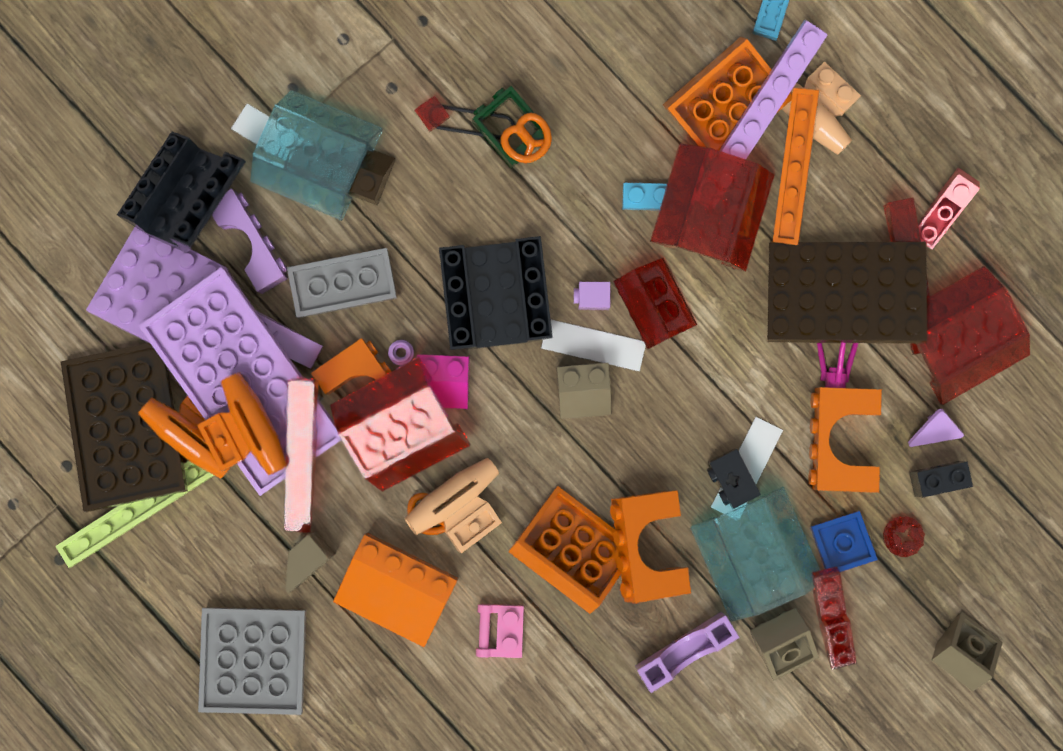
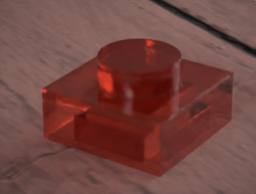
M433 96L414 110L429 132L450 118L436 96Z

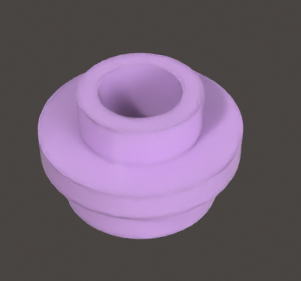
M397 340L390 345L388 355L390 360L396 365H406L413 359L414 349L409 342ZM400 348L406 350V355L402 358L397 356V350Z

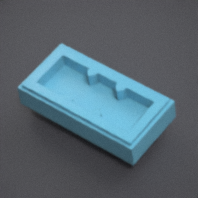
M762 0L752 34L776 41L789 0Z

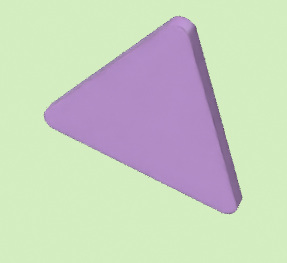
M938 409L933 415L927 417L928 421L908 441L910 447L937 443L959 439L964 434L943 409Z

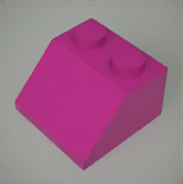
M417 354V407L468 409L470 358Z

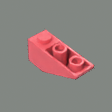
M957 168L911 236L920 242H926V246L933 249L980 189L979 181L960 168Z

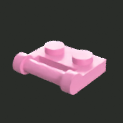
M478 604L477 612L480 613L479 648H476V657L522 658L524 605ZM490 613H498L497 648H489Z

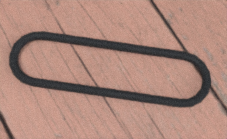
M437 105L429 113V122L436 129L483 136L480 132L438 126L432 120L433 113L438 109L473 113L475 110ZM497 113L491 115L492 117L507 119L510 121L511 126L515 125L513 119L507 115ZM493 134L496 139H501V135Z

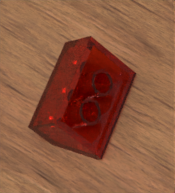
M664 258L635 268L613 281L647 349L661 344L697 325Z

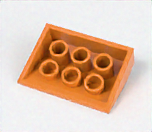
M740 37L667 100L663 106L712 162L772 69L749 40ZM789 93L777 112L791 101V93Z
M559 486L554 489L508 551L589 614L602 604L621 575L617 567L618 548L613 539L615 529Z
M366 533L352 558L333 602L425 647L455 587L458 577Z

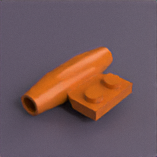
M235 373L223 379L221 385L230 412L218 413L197 425L220 471H225L247 459L246 457L250 452L268 476L287 467L279 437L258 396L240 373Z
M188 395L181 402L179 412L152 397L139 411L138 414L152 430L191 463L220 479L228 472L229 469L220 471L197 426L204 422L205 419Z

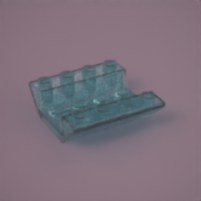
M291 90L274 106L253 152L250 182L342 221L352 200V197L348 194L367 150L373 152L383 128Z
M784 487L760 496V499L719 517H711L690 526L731 622L759 615L801 597L825 581Z

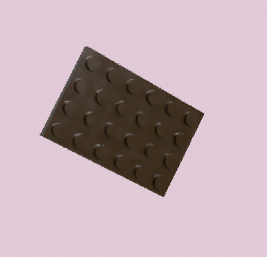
M769 242L767 342L926 344V242H798V245Z
M147 343L60 361L83 512L187 492L188 488L182 455L162 440L138 414L151 397L174 409L168 367L154 347Z

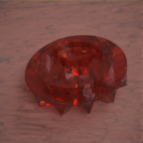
M899 516L892 519L886 525L883 540L885 546L892 554L900 557H909L917 554L920 548L924 546L925 533L923 532L922 525L914 518ZM908 530V536H910L911 539H913V541H905L902 544V539L898 537L899 535L895 534V532L905 533V531Z

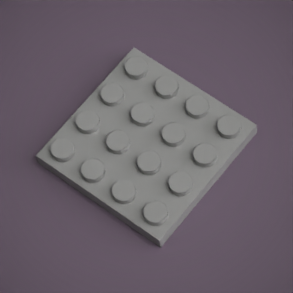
M202 608L198 712L302 715L304 702L306 610Z

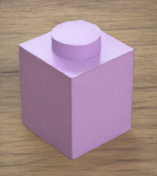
M579 282V288H574V304H578V310H609L610 282Z

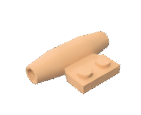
M823 62L807 78L804 87L796 82L793 88L820 91L813 139L839 155L850 144L852 139L835 117L842 116L861 95L826 62ZM791 101L782 108L788 116L790 114Z
M485 458L459 471L429 493L404 518L410 529L418 535L444 521L445 533L458 552L463 553L502 523L490 504L478 497L499 475L496 466L489 458Z

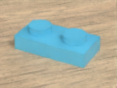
M623 183L622 210L673 211L674 184Z

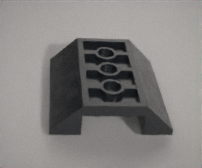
M171 131L117 213V216L148 236L187 253L246 161L228 152H225L220 157L202 150L189 137Z
M541 236L515 239L516 242L466 248L464 245L439 248L450 350L497 347L553 338Z

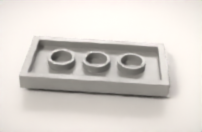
M387 248L287 267L297 318L397 299Z

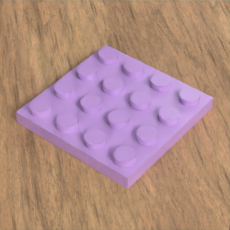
M134 227L86 311L150 343L139 328V325L219 268L225 266L191 249L187 253L148 236Z

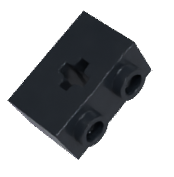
M734 448L708 462L710 468L706 470L713 483L718 481L722 489L718 493L725 506L730 504L731 508L735 509L761 495L738 449ZM729 473L738 476L734 486L725 482L729 479L727 475Z
M956 461L909 472L915 497L924 498L973 487L968 461Z

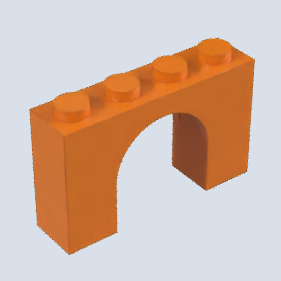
M361 338L314 370L311 375L326 395H330L348 381L361 376L372 377L382 385L387 398L383 415L375 423L354 436L367 456L372 458L422 422L419 420V417L422 414L414 403L408 404L404 398L408 394L399 382L395 384L392 381L390 375L393 372L385 361L379 362L375 356L379 352L371 341L366 343Z
M815 388V393L811 394L810 401L811 408H814V418L810 420V433L814 434L813 444H810L809 457L813 459V469L809 470L808 475L809 485H812V490L879 493L880 467L851 466L842 463L834 456L830 449L829 435L833 425L844 416L881 415L882 390Z
M678 490L611 499L610 515L614 520L615 526L613 539L618 548L617 567L621 572L622 583L620 584V592L624 602L639 603L690 594L691 588L687 567L652 570L642 562L638 553V538L647 524L654 520L681 516Z

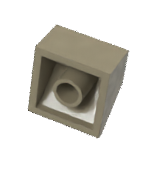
M608 363L556 368L560 419L611 415V388Z
M317 531L311 534L308 532L302 533L291 543L294 547L288 552L285 590L288 593L298 588L336 555Z
M796 607L750 630L755 646L773 681L819 658L811 632Z
M961 611L937 642L932 661L970 690L974 691L993 678L1003 642Z

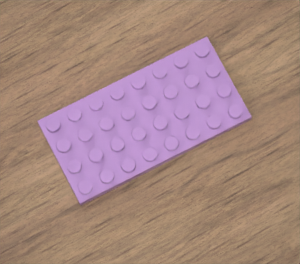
M225 267L219 268L139 325L141 331L205 420L218 413L230 412L221 385V381L228 376L240 373L258 396L279 437L287 467L269 476L251 452L246 457L247 459L237 464L259 496L345 438Z

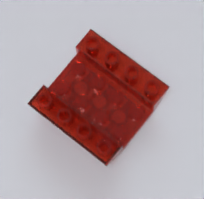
M680 143L650 242L672 249L681 248L721 261L722 265L746 272L774 174L758 163L713 148Z
M985 266L927 298V343L916 345L934 378L930 385L941 405L946 404L1030 356V334L1008 290Z
M420 357L330 404L340 439L363 477L382 492L471 445L458 423L453 425L430 386L432 378Z

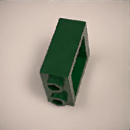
M510 86L506 90L504 87L498 90L492 96L494 101L488 106L482 104L473 112L475 117L472 118V123L512 169L519 162L507 155L500 142L483 124L488 117L508 100H511L522 115L534 113L514 88ZM528 121L536 130L532 137L535 140L544 139L541 127L535 121ZM523 142L514 151L524 155L527 146Z

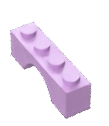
M230 189L226 192L212 216L217 225L223 230L239 229L248 235L252 244V257L244 270L256 291L263 294L288 279L284 273L287 271V267L280 257L278 259L275 258L272 253L275 247L268 236H262L259 231L262 225L255 214H249L246 209L249 203L242 192L237 194L233 189Z
M720 612L641 661L635 667L652 693L673 680L682 669L695 660L709 653L719 651L738 639L739 636L726 615Z

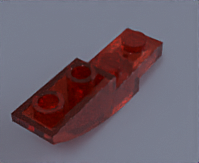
M837 567L812 572L813 596L830 667L833 670L857 664L851 624L846 613L840 571Z

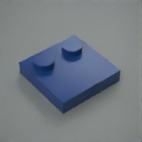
M860 511L810 527L827 576L878 560Z

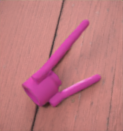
M817 343L821 368L820 381H825V387L846 388L859 343L852 344L845 369L843 368L846 343H841L837 368L829 367V372L826 369L822 343Z

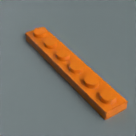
M793 88L773 234V242L798 245L800 239L819 90Z

